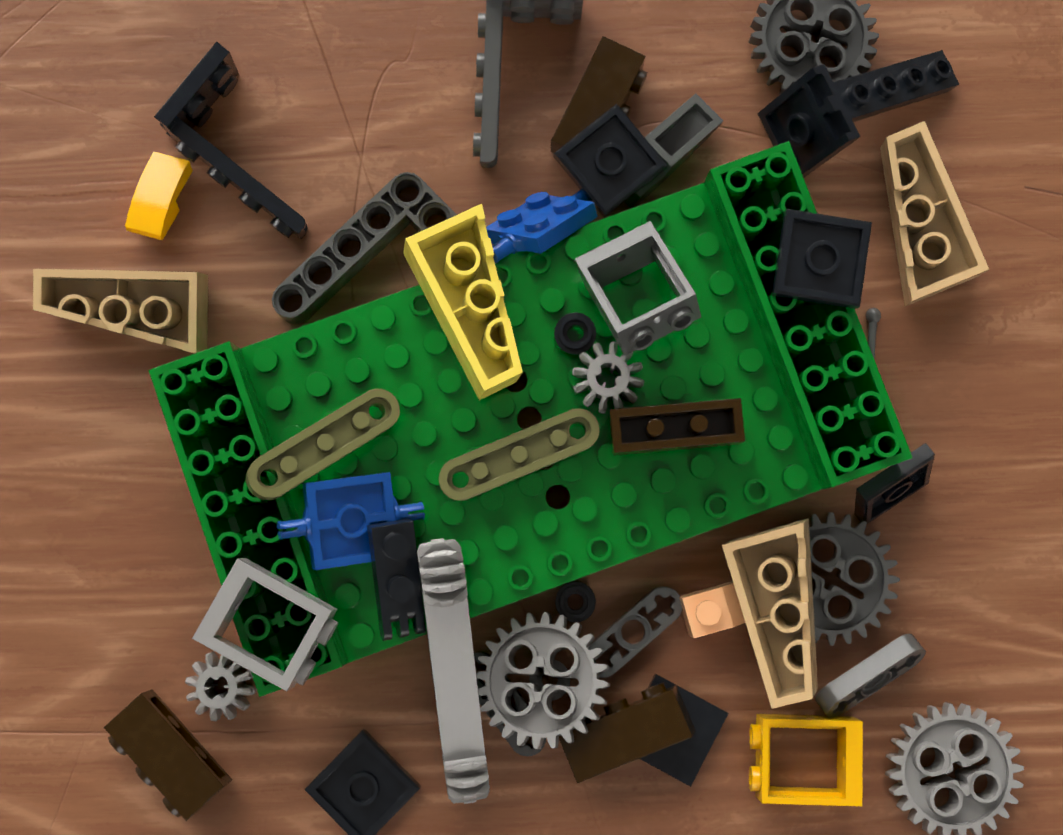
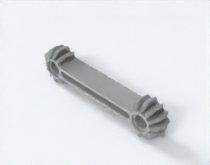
M444 538L420 544L417 556L447 794L453 804L461 802L468 804L487 798L490 792L489 775L484 747L461 546L455 539L444 540Z

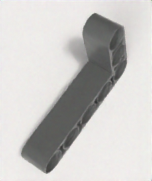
M410 172L398 174L276 288L272 296L273 308L289 323H304L409 224L419 233L427 229L426 222L431 216L441 215L447 220L457 214L419 176ZM412 187L419 191V195L412 202H403L398 199L399 194L405 188ZM378 214L388 215L390 222L387 227L380 230L370 227L373 217ZM358 241L361 243V249L358 254L353 257L342 255V248L347 242ZM320 268H330L332 275L327 283L321 285L313 283V276ZM292 295H301L303 300L301 307L295 312H286L284 304L287 298Z

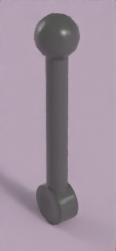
M870 308L865 316L869 322L868 344L875 360L877 322L881 319V312L877 308Z

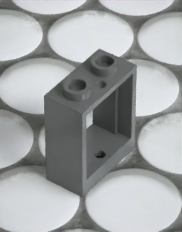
M651 221L575 258L582 281L624 356L635 350H643L649 347L655 340L673 331L683 330L690 326L693 321L701 318L696 293ZM655 262L677 298L622 325L602 288Z

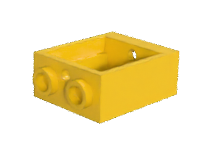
M756 714V724H751L749 729L750 749H756V766L749 767L750 791H755V797L762 804L862 807L863 721L853 716L828 718L827 716ZM771 727L837 729V788L770 786Z

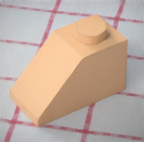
M733 581L679 597L687 633L692 638L723 631L745 623Z

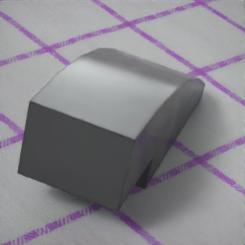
M694 94L645 137L668 166L662 173L624 202L630 209L638 206L722 124L723 120L697 94Z

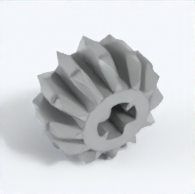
M617 342L610 343L609 354L605 355L600 343L594 344L595 359L584 352L579 355L580 361L588 369L577 367L573 368L572 371L573 376L587 379L574 386L575 393L590 390L583 404L589 407L596 398L601 399L599 403V413L605 414L607 401L611 400L613 401L614 409H622L623 403L620 396H623L631 403H635L637 396L627 387L642 388L644 385L643 379L630 376L642 370V363L635 362L627 366L626 363L631 359L633 352L625 356L622 354L621 357L616 356ZM603 368H611L610 373H613L615 370L619 374L615 378L613 388H605V382L602 386L597 382V379L601 377V370Z
M210 652L205 655L206 664L200 661L193 663L192 668L198 676L187 677L185 683L196 687V691L189 693L186 699L187 701H194L199 698L201 703L195 710L198 715L203 714L210 708L209 716L211 721L219 720L222 712L228 720H231L237 716L236 707L244 711L250 706L249 701L243 695H253L257 689L253 685L246 684V680L253 678L251 671L243 673L241 671L242 666L235 662L232 664L230 659L222 655L219 659L215 652ZM224 677L228 682L224 688H229V690L218 694L214 688L218 686V683H214V680Z

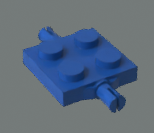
M581 190L572 196L565 197L552 196L547 192H538L528 196L525 200L526 203L516 209L502 212L497 216V221L486 227L488 237L491 239V243L494 244L492 246L494 262L496 264L509 254H515L520 251L543 253L597 218L598 215L594 202L589 201Z
M390 472L302 483L305 503L303 518L277 521V529L294 528L293 530L278 531L280 540L305 536L310 547L311 565L314 570L371 562L367 525L408 518L413 521L424 520V512L408 514V512L424 510V505L422 502L398 506L392 491Z

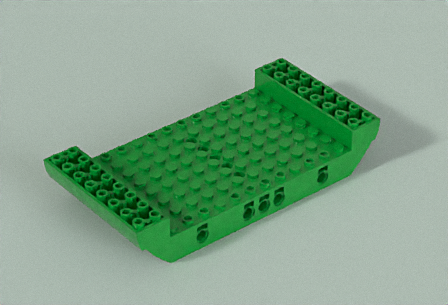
M788 141L712 168L704 183L584 225L541 254L520 251L515 254L511 253L496 263L495 266L498 278L501 280L504 303L508 318H510L522 371L528 380L526 387L520 392H511L504 388L481 400L478 399L420 285L243 348H239L228 341L148 370L221 586L238 558H247L338 609L333 617V620L337 621L338 625L332 637L325 646L319 643L310 658L316 661V665L308 679L427 634V628L425 633L415 634L411 618L408 619L409 636L399 638L396 622H391L393 637L391 640L382 641L371 562L314 570L311 565L310 547L305 536L279 539L278 531L293 530L294 528L277 529V521L303 518L305 503L302 484L274 500L257 498L249 491L246 484L247 470L255 459L372 389H384L396 397L400 406V415L397 422L381 435L305 482L390 472L392 491L398 506L422 502L424 505V510L408 512V514L416 512L425 513L424 520L413 521L417 550L420 544L444 538V540L455 539L460 544L467 582L470 618L819 490L838 486L913 458L855 309L772 296L785 210L792 209L817 213L790 142ZM651 221L696 293L701 318L693 321L690 326L683 330L673 331L655 340L649 347L643 350L633 351L631 359L626 364L628 366L635 362L642 363V370L630 376L643 379L644 385L642 388L627 387L636 394L637 400L635 403H631L623 396H620L623 408L741 398L745 442L740 445L613 456L609 416L610 410L614 409L613 401H607L605 414L599 413L601 399L596 398L589 407L583 404L590 390L575 393L574 386L587 379L573 376L572 371L573 368L588 369V367L580 361L579 355L568 354L561 350L556 343L554 335L558 321L566 314L576 312L588 316L593 321L596 327V340L594 344L600 343L604 355L609 354L610 343L617 342L586 289L575 258ZM655 262L602 288L622 325L677 298ZM578 327L571 328L567 333L568 338L574 342L581 340L584 335L583 331ZM618 345L616 356L621 357L623 352ZM592 346L585 353H587L591 358L595 359L596 356L594 354ZM603 368L601 370V377L597 379L601 386L604 382L606 383L605 388H613L615 378L619 376L615 370L613 373H610L611 368ZM374 406L369 408V414L372 418L381 419L382 413L379 408ZM526 408L537 410L541 415V422L578 408L585 409L596 417L599 423V436L594 445L586 451L555 463L547 470L540 469L465 501L450 499L441 490L439 473L445 463L523 430L517 422V417ZM573 424L569 429L570 435L575 439H580L585 435V429L580 424ZM464 472L456 473L452 480L454 486L458 488L465 487L469 482L468 475ZM261 473L260 479L264 485L272 486L275 484V477L272 473ZM554 485L565 487L570 494L569 503L562 509H554L546 502V492ZM253 581L236 611L233 621L243 649L285 672L316 615ZM251 672L259 697L281 689Z

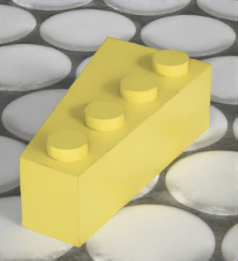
M480 204L406 238L403 251L412 272L479 400L516 383L523 373L510 318H508L504 303L501 280L498 278L493 258L494 251L491 239L488 237L483 206Z

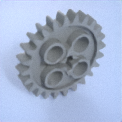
M548 612L543 613L540 623H537L533 614L527 613L525 626H522L518 620L513 618L511 619L512 632L508 633L501 628L497 629L501 639L498 644L486 641L485 644L492 651L491 656L478 657V660L487 666L486 671L476 673L478 679L485 681V686L478 689V694L480 696H487L489 700L483 704L480 710L481 712H495V715L489 722L490 726L496 727L502 723L505 724L502 731L503 738H509L517 732L518 746H524L529 737H532L533 748L541 749L544 738H547L550 747L555 749L558 748L560 735L568 743H573V729L576 728L584 734L589 732L584 722L586 717L597 721L600 719L598 714L592 709L594 704H607V701L598 695V690L610 687V683L599 680V674L608 671L609 666L597 664L595 661L604 651L601 648L589 649L595 638L591 633L582 638L578 637L582 629V625L578 622L567 630V617L564 615H560L555 625L552 624V618ZM522 647H529L533 654L532 663L525 669L517 668L514 661L515 653ZM568 649L574 655V664L570 670L559 672L555 667V657L558 652ZM542 669H544L545 675L553 678L578 679L579 684L576 687L545 684L542 692H540V686L536 684L508 682L506 677L509 674L541 676ZM524 688L529 694V705L525 710L517 712L511 705V697L516 690ZM560 691L567 692L571 698V707L563 715L556 714L551 703L554 695Z
M944 702L942 714H940L936 707L928 705V718L926 719L914 712L912 716L916 725L913 728L902 723L900 725V728L906 735L904 740L899 738L891 739V742L899 748L898 753L886 754V758L896 763V768L885 771V775L898 781V783L889 788V792L895 796L903 795L896 806L902 811L911 809L907 819L915 825L923 820L922 830L928 834H931L937 827L938 835H950L952 829L954 835H966L967 829L973 835H982L981 824L996 830L997 826L993 818L996 814L1007 819L1010 817L1003 807L1005 802L1011 804H1018L1019 802L1010 794L1011 788H1023L1024 785L1013 779V773L1024 770V766L1011 761V758L1020 753V749L1006 746L1012 738V734L1007 731L997 733L1001 724L999 720L991 718L986 721L987 712L978 708L971 715L970 706L963 703L959 705L956 712L953 704ZM971 734L974 742L973 748L968 753L961 754L959 749L960 740L963 736ZM933 747L935 751L934 762L928 767H922L920 763L921 753L925 749ZM985 756H987V763L982 765H973L974 763L979 762ZM956 763L962 767L955 770L956 778L953 779L946 774L953 771L952 764ZM985 774L988 781L987 787L981 793L976 794L973 787L974 781L978 776ZM935 776V778L930 779L924 785L920 784L922 778ZM947 787L949 790L947 803L936 807L934 802L935 794L941 788Z

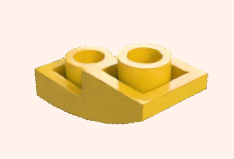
M153 152L141 175L131 201L125 223L127 231L163 241L180 211L176 199L193 172L189 160Z

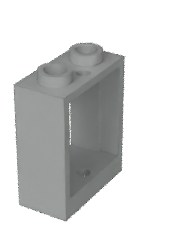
M238 558L192 639L281 689L288 691L294 688L296 683L303 686L316 665V661L310 658L319 643L325 646L332 637L338 625V622L333 620L338 609L249 559ZM253 581L316 615L285 672L222 637Z

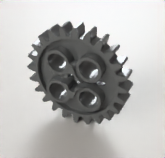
M766 0L767 4L760 3L756 11L760 17H754L750 26L756 32L751 33L749 38L750 44L758 45L753 49L751 59H763L758 66L757 73L769 71L771 75L766 84L770 86L779 81L782 83L779 92L781 94L811 68L823 65L819 59L821 56H828L835 62L836 67H826L833 82L868 72L872 66L868 60H872L877 53V49L870 45L875 44L879 38L878 33L869 31L873 28L877 19L864 17L871 5L868 3L858 6L857 0ZM800 10L804 12L808 20L800 21L795 19L791 11ZM829 21H840L844 25L845 30L837 31L833 29ZM780 28H783L786 33H782ZM811 34L816 36V43L811 41ZM840 44H845L847 49H844ZM790 46L797 51L798 57L791 58L785 56L781 47Z
M828 512L826 522L822 524L816 514L811 515V526L809 527L811 562L829 572L836 567L838 569L836 576L839 579L857 588L864 594L863 598L858 599L832 584L828 589H825L823 587L825 580L812 572V579L814 581L815 643L820 639L822 633L826 634L828 643L832 646L835 644L837 634H841L847 644L851 643V631L854 630L866 638L867 631L864 625L869 622L879 628L881 624L875 616L878 611L884 614H891L892 612L883 604L885 598L897 599L898 597L897 594L888 590V584L900 581V578L888 575V569L896 566L898 563L896 560H885L883 557L890 550L891 546L886 544L877 547L875 542L881 533L874 531L869 535H865L866 521L859 522L855 528L851 527V515L845 514L840 524L836 523L833 512ZM825 538L832 542L834 554L830 560L820 562L814 558L812 548L817 540ZM856 560H864L870 567L869 577L863 582L856 583L849 576V567ZM836 595H843L849 601V610L842 617H833L828 611V603Z

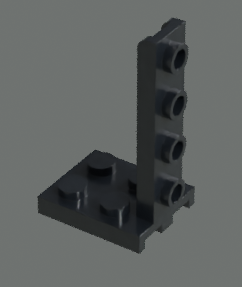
M216 41L156 113L154 118L167 131L166 134L177 142L175 148L193 163L198 158L210 167L206 172L210 177L224 188L231 183L242 192L238 198L254 212L258 213L262 208L271 215L273 219L270 224L284 236L289 238L293 233L302 239L308 231L305 219L193 130L195 125L199 128L206 123L213 112L211 106L220 95L223 98L229 95L238 82L236 76L239 73L230 52Z
M943 50L833 82L825 64L811 68L757 114L773 146L790 142L803 178H805L860 138L853 122L944 94L957 87L959 82Z

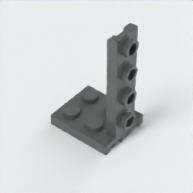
M486 0V13L478 14V38H485L484 53H477L476 77L483 78V93H475V117H482L481 133L474 132L473 157H480L482 168H492L498 161L503 16L511 17L513 22L531 23L534 22V18H550L551 23L567 25L572 24L574 19L581 20L583 0Z

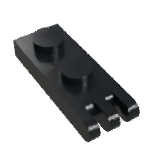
M408 518L367 525L379 630L382 641L391 640L393 637L391 622H396L399 638L409 636L408 619L411 618L415 634L425 633L426 626L413 520Z

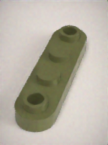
M384 389L369 390L253 461L247 470L246 484L249 491L262 500L277 499L390 429L399 418L400 406L396 397ZM372 406L379 408L382 413L381 419L372 418L369 414V408ZM261 473H272L275 477V484L272 486L264 485L260 479Z
M579 408L572 409L451 459L444 464L439 473L441 490L450 499L456 501L469 500L586 451L598 439L599 423L591 412ZM573 424L582 425L585 429L584 437L580 439L573 438L569 432L570 427ZM458 472H464L469 477L468 484L463 488L454 486L452 481L453 476Z

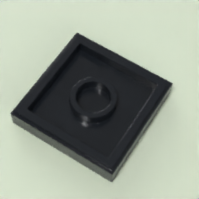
M617 104L557 150L553 156L589 201L594 202L596 209L603 218L607 217L662 173L668 166Z
M786 209L783 215L772 296L858 309L861 304L872 222Z
M926 443L911 452L913 458L888 467L856 488L854 515L860 522L866 521L867 524L929 484L935 454Z
M655 673L648 688L664 682L666 689L676 684ZM677 685L696 732L692 738L640 758V760L691 787L729 713Z
M363 729L304 790L348 835H376L421 788V785Z

